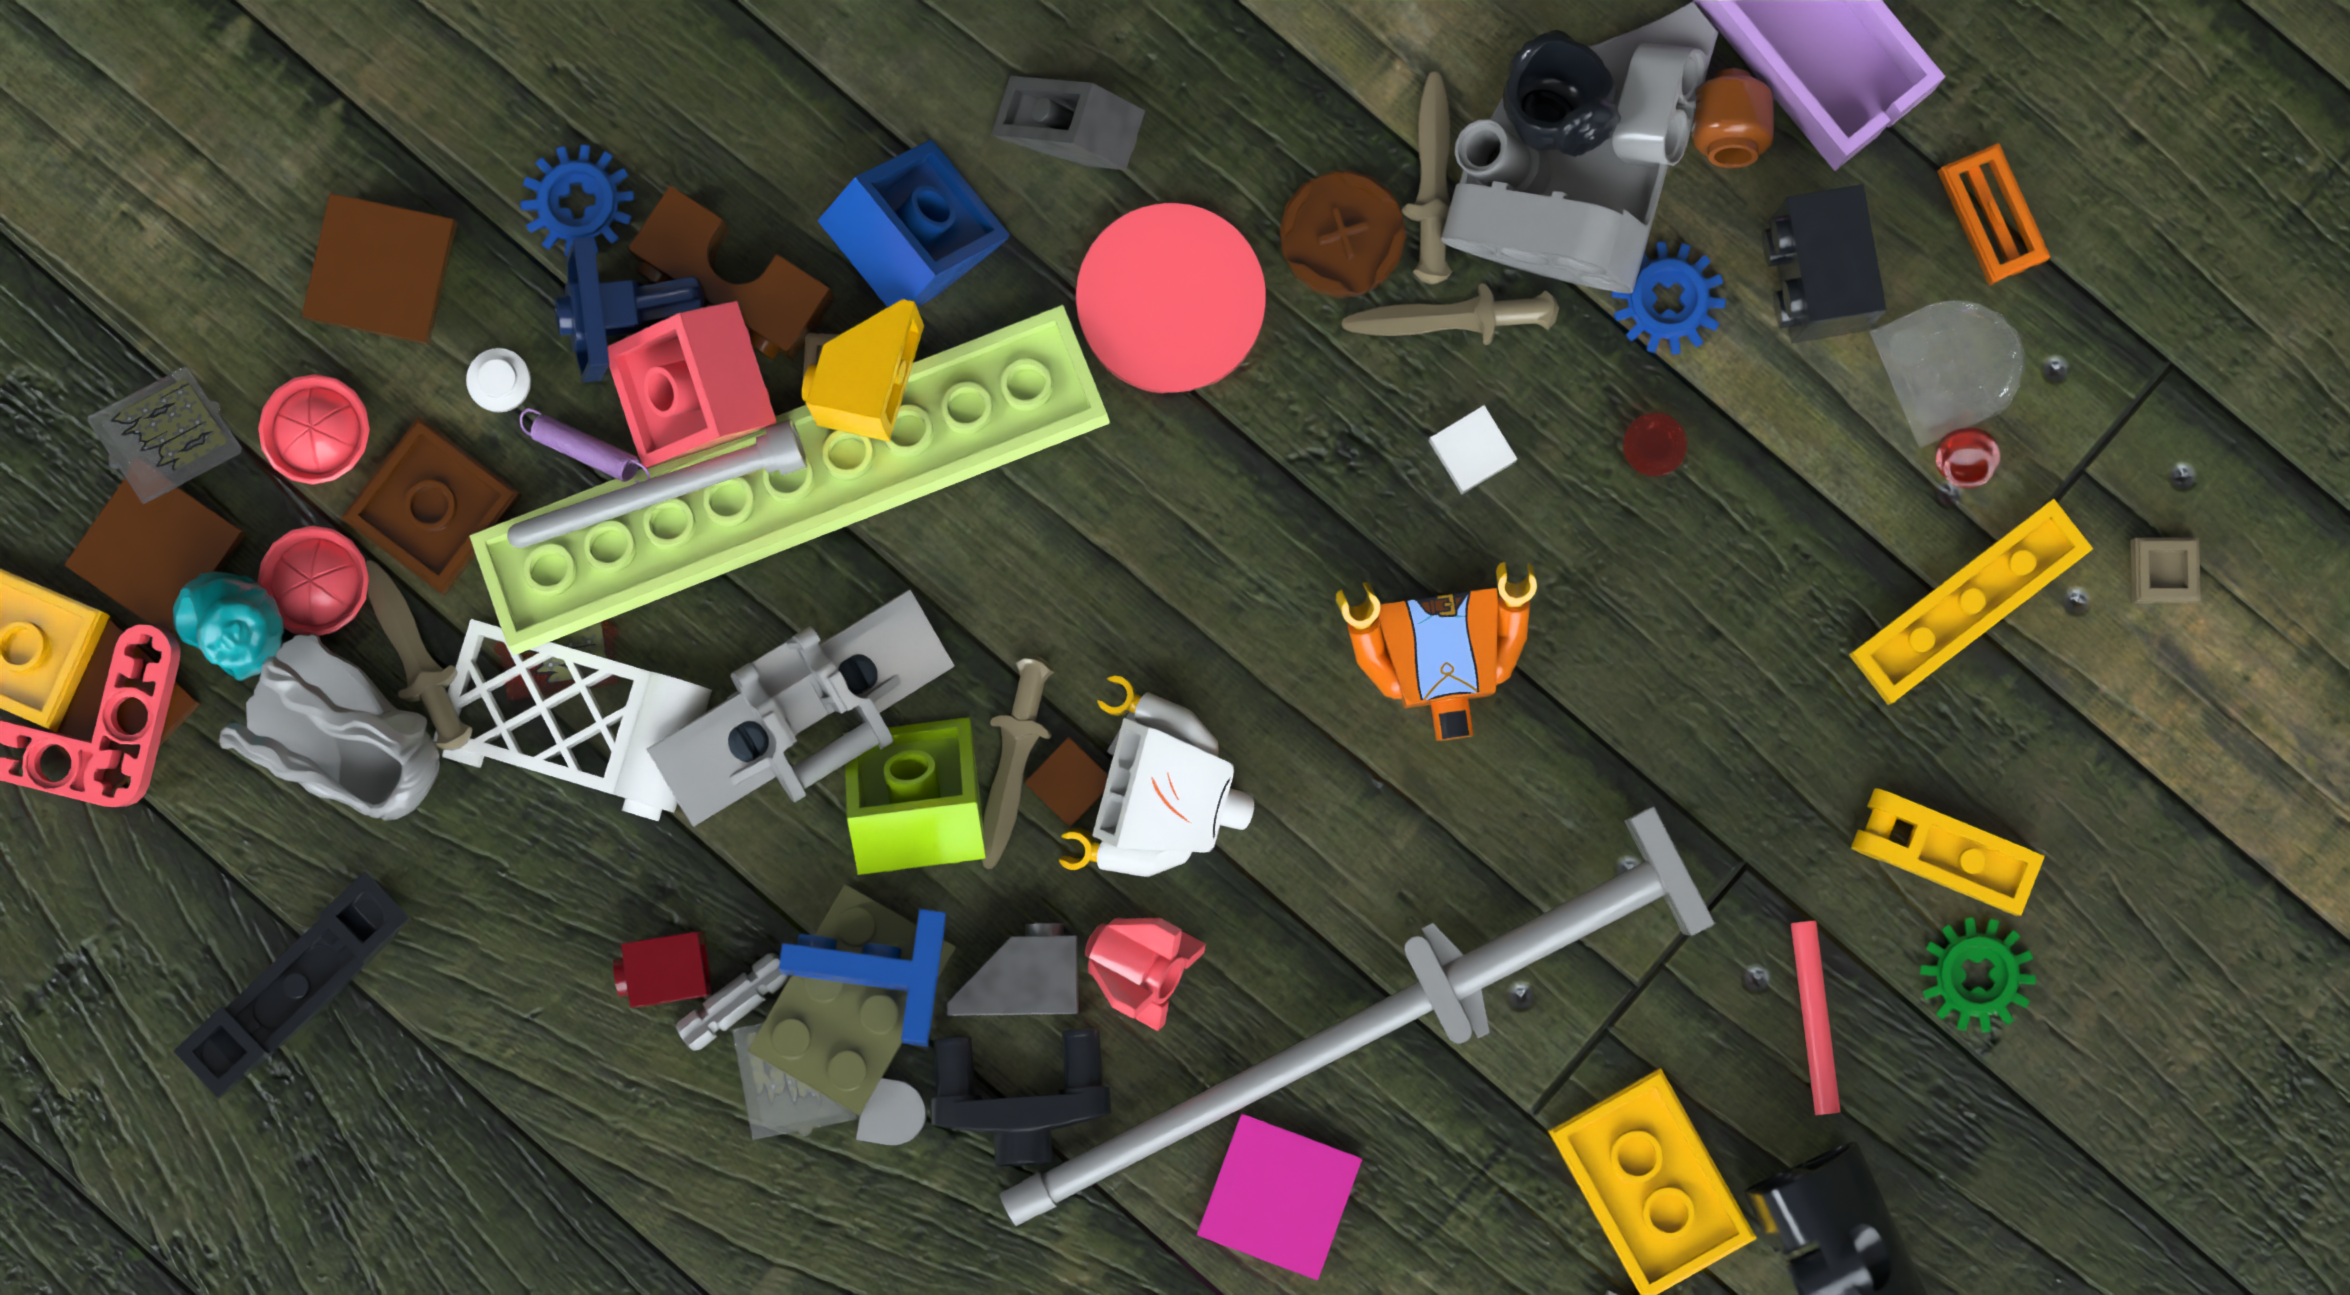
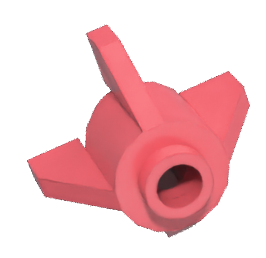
M1118 917L1113 919L1108 925L1102 923L1096 927L1086 944L1085 956L1089 958V974L1093 975L1110 1005L1133 1019L1136 1018L1145 1025L1159 1031L1166 1022L1169 1006L1167 999L1176 989L1184 968L1188 969L1204 954L1206 944L1182 932V929L1162 918L1123 919Z

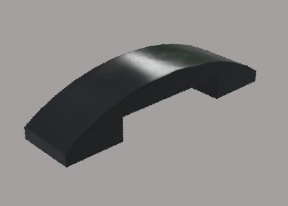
M367 872L362 873L318 915L320 919L226 1008L221 1006L173 1051L217 1098H221L302 1029L376 957L410 920V917Z

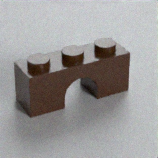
M669 186L628 247L634 258L640 262L635 272L651 284L687 277L698 278L705 294L704 307L738 301L745 326L749 331L753 350L772 361L778 353H781L794 362L805 345L806 336L808 333H813L835 300L830 288L777 254L764 273L754 281L745 284H733L722 280L716 275L715 257L719 247L730 232L729 228L722 218L674 187Z

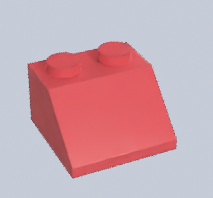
M738 301L678 313L607 346L612 377L640 462L646 469L740 439L777 423L770 402V396L765 387L750 341L749 331L745 326Z

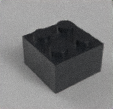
M1864 185L1786 197L1769 220L1770 228L1763 229L1762 231L1763 250L1767 265L1769 267L1777 266L1781 290L1774 291L1773 295L1774 310L1779 328H1789L1791 344L1866 331L1887 311Z

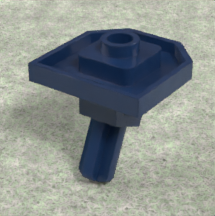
M593 237L573 239L566 258L567 283L564 290L565 296L555 297L559 336L570 335L572 351H575L582 383L602 381L609 366L606 338L637 333L652 326V322L663 321L681 312L704 308L705 302L704 290L700 280L696 277H687L649 285H643L634 280L599 283Z

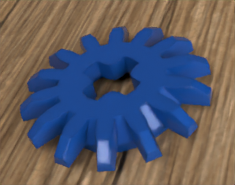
M581 145L579 159L571 161L565 146L556 148L560 164L552 168L541 157L535 164L545 174L542 181L540 182L526 177L523 186L536 191L537 195L535 200L520 201L521 210L537 211L539 218L527 224L526 227L530 233L543 228H547L550 231L541 244L548 250L560 238L565 239L564 256L566 257L573 239L593 237L596 255L598 254L595 236L602 233L612 244H615L619 237L608 227L610 223L616 221L630 224L631 215L617 211L618 204L635 200L633 191L617 192L616 186L628 177V174L624 168L612 175L606 172L613 157L607 152L603 153L597 164L590 162L589 145ZM577 184L582 185L586 195H595L596 197L595 205L586 207L585 217L580 219H574L570 209L561 208L560 206L561 198L571 196V186Z
M1666 241L1657 242V259L1650 261L1644 253L1634 291L1632 293L1611 292V297L1628 301V308L1614 312V317L1616 321L1633 317L1637 324L1626 334L1630 341H1634L1643 331L1651 334L1647 346L1648 352L1656 353L1660 338H1667L1671 354L1676 355L1681 353L1679 337L1685 335L1697 348L1704 343L1695 330L1699 325L1714 331L1717 329L1720 323L1707 316V311L1710 308H1725L1726 299L1710 297L1709 289L1722 284L1723 280L1720 274L1708 279L1703 277L1701 271L1711 262L1705 254L1695 265H1692L1686 261L1691 246L1682 243L1677 257L1674 258L1668 257ZM1659 283L1662 287L1668 289L1674 283L1679 285L1684 292L1678 300L1684 309L1679 314L1670 309L1662 314L1656 312L1652 307L1657 300L1656 294L1652 291L1654 286Z

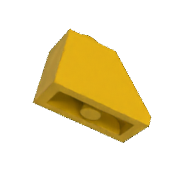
M902 299L823 345L818 364L809 365L802 385V400L806 402L817 426L890 442L924 328L914 301Z

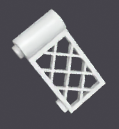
M473 619L470 620L456 665L458 673L450 684L447 694L458 716L462 707L482 697L497 727L475 739L469 738L468 743L460 749L453 751L444 750L442 757L481 768L484 756L620 796L625 798L622 811L659 821L662 809L675 813L678 802L646 749L706 712L712 690L551 642L529 649L538 652V654L527 660L524 659L522 653L513 655L509 650L516 666L486 682L476 663L483 638L487 637L504 642L506 646L507 643L500 627ZM551 657L562 659L565 661L576 683L545 700L530 670ZM577 664L599 671L584 678ZM521 675L536 705L506 721L491 691ZM611 675L633 680L626 706L604 717L590 687ZM472 676L477 687L467 692ZM581 693L596 723L565 739L550 709ZM542 714L557 744L534 757L524 755L511 731ZM621 721L617 737L615 738L610 726ZM436 730L433 740L437 742L438 733ZM602 732L612 752L604 778L582 772L571 750L572 747ZM502 736L509 750L488 743ZM562 753L568 767L548 761Z

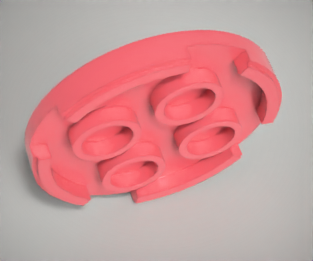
M1162 203L1142 207L1127 213L1109 225L1088 250L1080 268L1076 287V306L1080 327L1089 348L1098 361L1109 372L1127 384L1142 390L1161 394L1191 391L1209 384L1213 385L1234 371L1249 354L1258 338L1266 305V290L1262 269L1256 254L1244 236L1233 225L1215 213L1200 207L1180 203Z

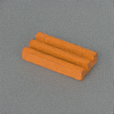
M1999 143L1943 166L1938 170L1940 179L1989 286L2010 275L2018 274L2031 266L2046 262L2051 258ZM1988 162L2029 253L2022 256L2019 255L1981 171L1980 165ZM1961 173H1966L2006 263L2000 265L1961 180L1959 175Z

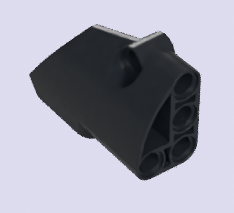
M1856 1141L1831 1149L1744 1190L1767 1244L1772 1246L1775 1253L1781 1251L1782 1255L1785 1256L1817 1241L1818 1247L1786 1261L1789 1275L1798 1295H1927Z

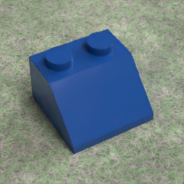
M932 139L856 176L818 220L837 247L846 255L887 307L902 299L914 301L917 307L934 299L1010 237V234Z

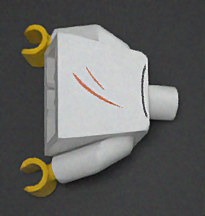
M1108 677V681L1123 685L1126 688L1127 698L1124 704L1119 707H1110L1105 702L1097 700L1100 708L1115 716L1131 712L1135 714V721L1123 718L1093 835L1086 829L1072 828L1061 836L1065 839L1081 841L1085 847V856L1082 859L1061 856L1059 858L1060 864L1069 870H1078L1092 861L1097 862L1101 870L1150 877L1185 863L1192 852H1210L1215 845L1220 825L1244 830L1253 816V796L1248 792L1230 788L1234 766L1232 763L1218 758V741L1191 710L1147 692L1143 696L1136 694L1133 685L1123 677ZM1094 837L1102 840V842L1100 844L1096 843Z

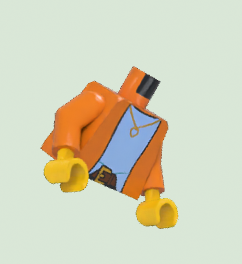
M1506 562L1500 563L1496 570L1498 590L1501 595L1499 600L1497 588L1380 604L1371 585L1364 582L1363 585L1367 592L1365 601L1359 606L1351 607L1348 606L1343 591H1338L1336 602L1343 617L1348 622V631L1358 666L1384 696L1400 699L1403 708L1431 705L1436 741L1474 736L1469 699L1492 696L1496 692V685L1505 682L1511 677L1527 641L1529 600L1534 596L1537 588L1534 566L1531 563L1527 564L1528 575L1524 581L1510 583L1506 580Z

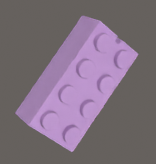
M1693 0L1755 76L1772 90L1775 100L1834 171L1877 138L1886 126L1888 128L1928 97L1946 77L1882 0Z

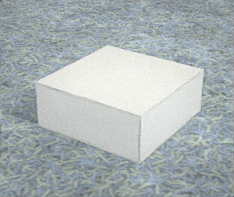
M1485 405L1429 439L1431 446L1461 495L1517 461V457Z

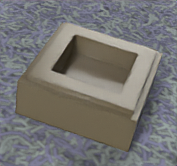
M2134 538L2130 540L2132 603H2197L2201 601L2199 538Z

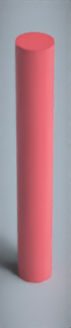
M1816 920L1791 923L1815 1115L1839 1113L1841 1109Z

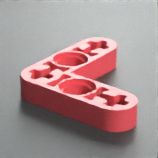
M136 625L128 628L119 637L114 649L92 741L10 720H0V743L15 748H27L23 755V760L13 757H0V780L105 807H126L137 803L146 794L150 785L180 663L181 649L176 637L169 630L155 625ZM150 636H152V647L162 651L159 663H148L142 682H156L154 692L145 688L124 687L126 677L140 679L143 659L134 656V649L137 644H147ZM131 697L141 700L148 711V721L145 727L139 733L133 735L124 732L117 721V710L120 704ZM27 736H29V737L32 738V741L30 742L29 745H28ZM113 740L119 744H140L139 755L136 753L124 754L121 771L123 774L131 776L129 787L118 788L115 795H113V784L103 780L104 772L106 769H116L118 767L122 750H110V741ZM55 744L64 747L71 757V769L68 775L63 780L57 782L48 779L43 774L40 766L43 752ZM21 767L23 768V774L19 773Z

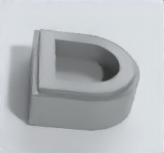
M881 1078L860 1115L856 1140L885 1145H900L912 1140L922 1130L926 1120V1105L920 1092L906 1082Z

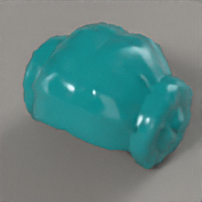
M216 571L202 573L181 589L173 606V624L180 639L186 644L201 649L209 662L218 664L225 672L234 676L238 681H243L251 676L260 674L265 659L267 657H276L277 651L281 648L284 620L283 616L279 613V607L275 599L267 594L265 588L246 575L237 576L236 574Z

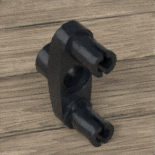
M1099 1029L1062 1031L1065 1089L1058 1090L1059 1095L982 1100V1095H975L972 1038L935 1039L937 1097L930 1099L932 1125L962 1131L993 1133L995 1166H1026L1052 1163L1051 1130L1089 1122L1111 1114L1110 1087L1103 1086Z

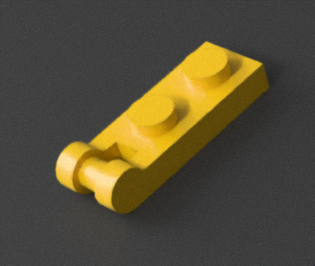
M1874 788L1867 805L1868 808L1872 809V813L1865 830H1857L1851 845L1853 850L1894 865L2015 916L2022 915L2044 860V855L1893 793ZM1896 819L1913 825L1905 847L1888 840Z

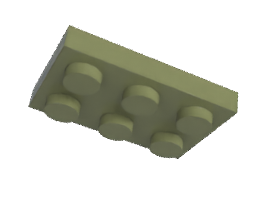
M844 884L815 936L836 939V951L862 954L863 943L898 947L902 949L900 959L912 961L917 924ZM943 940L938 980L956 951V947ZM791 976L747 1052L860 1116L902 1044L901 1035L908 992Z

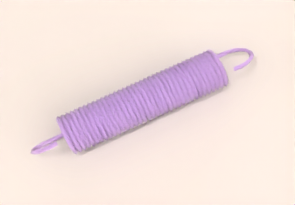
M528 408L521 413V428L533 440L623 482H627L634 477L638 466L645 470L648 479H650L648 470L639 463L636 456L548 415L542 416L540 412ZM529 411L539 415L532 424L531 433L526 431L522 424L523 415Z

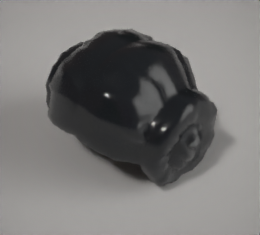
M1551 30L1548 33L1537 36L1534 40L1527 41L1509 64L1510 76L1503 92V106L1506 116L1515 126L1524 144L1537 151L1559 150L1563 154L1576 157L1597 148L1605 140L1612 137L1617 124L1621 120L1618 107L1614 104L1617 93L1615 81L1602 59L1588 46L1575 41L1564 31Z

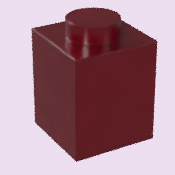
M697 931L622 943V958L613 959V973L618 996H628L630 1008H640L714 995L705 932Z

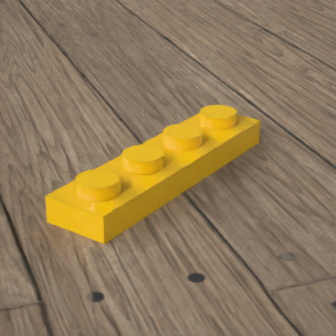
M2052 499L1851 652L1849 656L1887 705L1892 704L2092 551L2093 548L2056 500Z

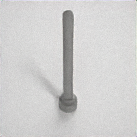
M792 419L766 427L767 434L756 437L757 444L516 523L509 528L507 538L512 546L525 548L763 468L766 469L768 474L779 470L783 476L807 468L805 452Z

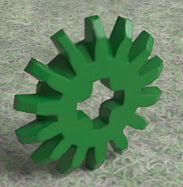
M1974 917L1965 918V935L1961 937L1957 936L1950 924L1943 927L1942 931L1949 945L1943 949L1930 941L1926 946L1927 951L1939 958L1938 965L1920 966V975L1936 976L1937 985L1922 991L1924 998L1927 1000L1941 994L1945 1001L1935 1015L1943 1020L1952 1009L1959 1011L1957 1029L1966 1031L1970 1016L1978 1018L1982 1033L1992 1032L1989 1016L1995 1013L2006 1026L2015 1020L2006 1006L2013 1002L2026 1009L2030 1002L2029 999L2017 993L2019 984L2035 985L2036 975L2020 974L2019 964L2033 959L2031 951L2014 955L2010 949L2021 936L2013 930L2001 941L1995 937L2000 921L1991 918L1984 933L1976 932ZM1969 959L1971 962L1978 964L1986 959L1990 962L1992 968L1988 971L1987 976L1993 984L1987 991L1979 986L1972 988L1970 991L1963 987L1961 983L1967 976L1961 968L1964 961Z

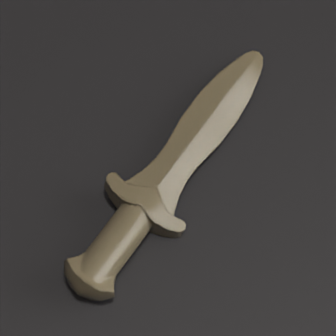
M1436 71L1428 75L1420 103L1418 147L1421 181L1419 192L1414 205L1407 204L1402 208L1405 216L1420 222V261L1413 273L1422 282L1428 284H1436L1447 280L1452 273L1445 260V243L1441 241L1451 205L1446 183V168L1450 144V119L1444 83L1440 73Z
M1480 284L1478 286L1479 296L1464 302L1444 305L1402 304L1373 308L1344 318L1342 326L1345 330L1380 336H1403L1446 329H1463L1482 333V343L1489 345L1494 338L1495 326L1536 323L1549 329L1556 322L1559 307L1556 298L1546 290L1535 298L1494 301L1489 287L1486 284Z
M373 560L367 561L366 567L369 576L367 591L373 610L386 636L397 650L406 672L407 688L400 690L398 696L404 702H423L438 733L437 747L451 751L460 749L468 743L473 729L460 720L445 690L456 678L457 669L453 665H449L443 670L432 659L421 640L415 619L405 598L393 580Z
M1038 655L1026 656L1016 663L1020 679L1011 716H997L990 721L991 726L1001 727L1002 753L984 813L983 830L986 859H982V863L986 869H993L997 865L1010 839L1017 818L1022 793L1023 774L1029 754L1040 736L1045 739L1052 737L1051 731L1046 726L1036 722L1045 681L1054 673L1051 664Z

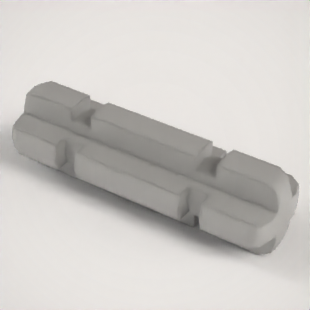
M775 953L765 955L751 966L753 971L747 975L743 972L702 1003L704 1009L700 1012L694 1009L677 1023L676 1029L687 1046L693 1051L702 1049L717 1037L715 1034L717 1030H727L766 999L763 995L768 991L774 994L786 985L791 975H783L779 971L780 957Z

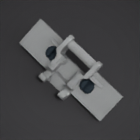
M908 589L828 639L820 640L816 631L811 626H808L770 652L751 663H747L730 675L737 692L728 696L726 701L648 747L646 750L693 827L774 777L778 778L790 799L795 803L806 796L804 789L875 745L883 749L891 744L893 738L879 713L955 666L913 593ZM852 709L858 721L863 722L860 726L793 767L790 766L784 756V751L797 741L795 735L835 711L842 714Z

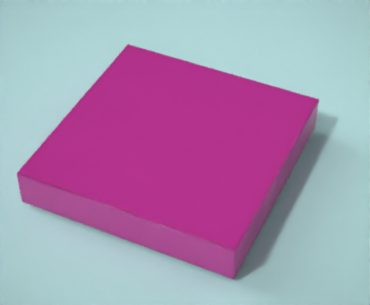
M1241 1113L1197 1236L1318 1280L1362 1158Z

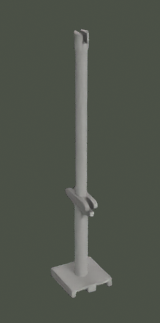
M1655 808L1646 809L1624 820L1645 862L1464 955L1434 923L1422 928L1427 940L1422 936H1414L1405 944V954L1419 980L1418 982L1043 1174L1038 1172L1022 1180L1021 1183L1001 1192L1000 1197L1010 1219L1017 1226L1037 1215H1041L1057 1207V1202L1433 1010L1451 1041L1455 1043L1466 1042L1472 1035V1028L1477 1037L1480 1038L1490 1033L1481 989L1662 896L1683 934L1692 936L1714 925L1713 919Z

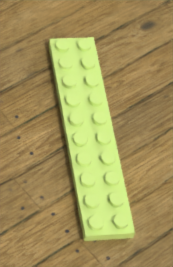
M1058 306L914 362L890 442L817 426L807 405L775 416L777 423L792 419L805 452L807 468L783 476L779 470L768 474L766 469L763 468L525 548H516L509 543L507 533L512 525L636 484V480L639 482L648 480L647 473L642 468L637 470L634 477L627 482L617 478L469 535L509 650L513 655H517L1109 424L1110 421L1064 306ZM766 428L740 439L647 468L650 479L757 444L756 437L767 434Z

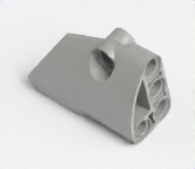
M1691 2L1664 18L1636 30L1588 46L1602 59L1615 81L1617 93L1614 104L1617 105L1621 120L1617 124L1612 137L1605 140L1597 148L1576 157L1563 154L1559 150L1537 151L1524 144L1515 126L1506 116L1503 98L1490 120H1477L1469 124L1460 133L1455 145V156L1457 163L1463 168V174L1460 183L1456 185L1441 241L1464 252L1538 275L1592 288L1632 293L1668 165H1676L1684 155L1692 129L1696 89L1705 82L1718 31L1694 2ZM1501 147L1498 157L1491 164L1487 165L1490 154L1495 149Z

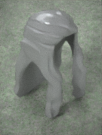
M304 634L296 635L292 640L283 643V646L277 651L276 657H267L262 665L260 681L254 690V695L246 702L247 728L241 723H228L220 734L221 748H234L251 761L267 767L275 776L287 781L299 782L308 792L318 797L337 800L350 805L364 815L377 819L382 818L384 821L401 818L415 810L426 797L439 773L440 762L437 746L431 736L425 731L427 719L419 713L398 710L383 696L372 680L357 665L331 652L322 644L319 636L315 634L310 636Z

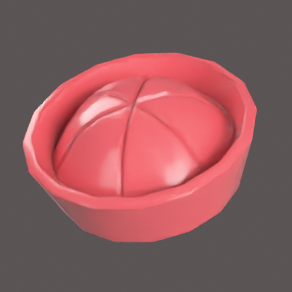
M311 374L295 377L273 392L262 409L258 431L261 449L274 469L290 480L313 485L334 481L353 469L365 452L370 428L366 407L355 390L337 378Z
M312 525L291 530L271 545L261 561L257 583L267 590L268 595L275 599L279 607V613L283 616L284 628L293 634H304L307 636L315 634L321 636L338 631L355 618L366 600L369 576L365 558L351 539L335 529Z

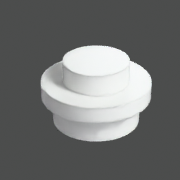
M495 348L479 354L473 360L467 372L466 383L472 399L482 408L492 412H507L518 407L526 399L531 387V374L527 364L519 355L507 349Z

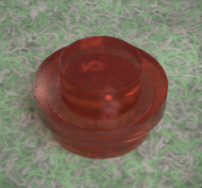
M1649 413L1638 417L1628 427L1623 438V453L1628 464L1638 473L1649 477H1660L1674 471L1683 461L1687 451V439L1683 428L1675 419L1662 413Z
M1960 428L1948 433L1939 441L1935 450V461L1938 471L1949 483L1959 488L1971 489L1982 486L1991 479L2000 462V451L1996 439L1990 433L1978 428Z

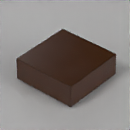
M1068 737L1024 783L1071 828L1103 795L1108 774Z

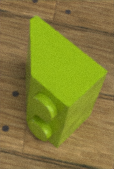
M970 717L887 727L893 738L891 744L883 749L875 745L845 764L847 821L858 875L986 859L982 808Z

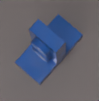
M919 910L912 961L900 959L902 949L898 947L863 943L862 954L836 951V939L799 934L797 945L782 943L779 971L783 975L907 991L901 1035L902 1043L928 1047L946 925V913Z

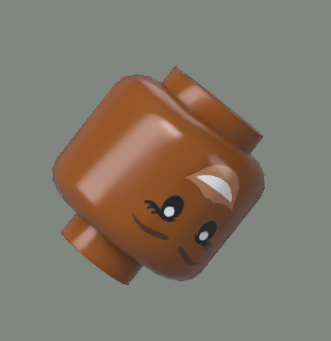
M1742 69L1719 71L1714 75V78L1698 86L1695 93L1696 104L1692 123L1694 147L1701 154L1708 157L1712 164L1719 167L1741 168L1756 162L1759 155L1765 153L1774 141V100L1772 90L1763 81L1751 77L1749 72Z

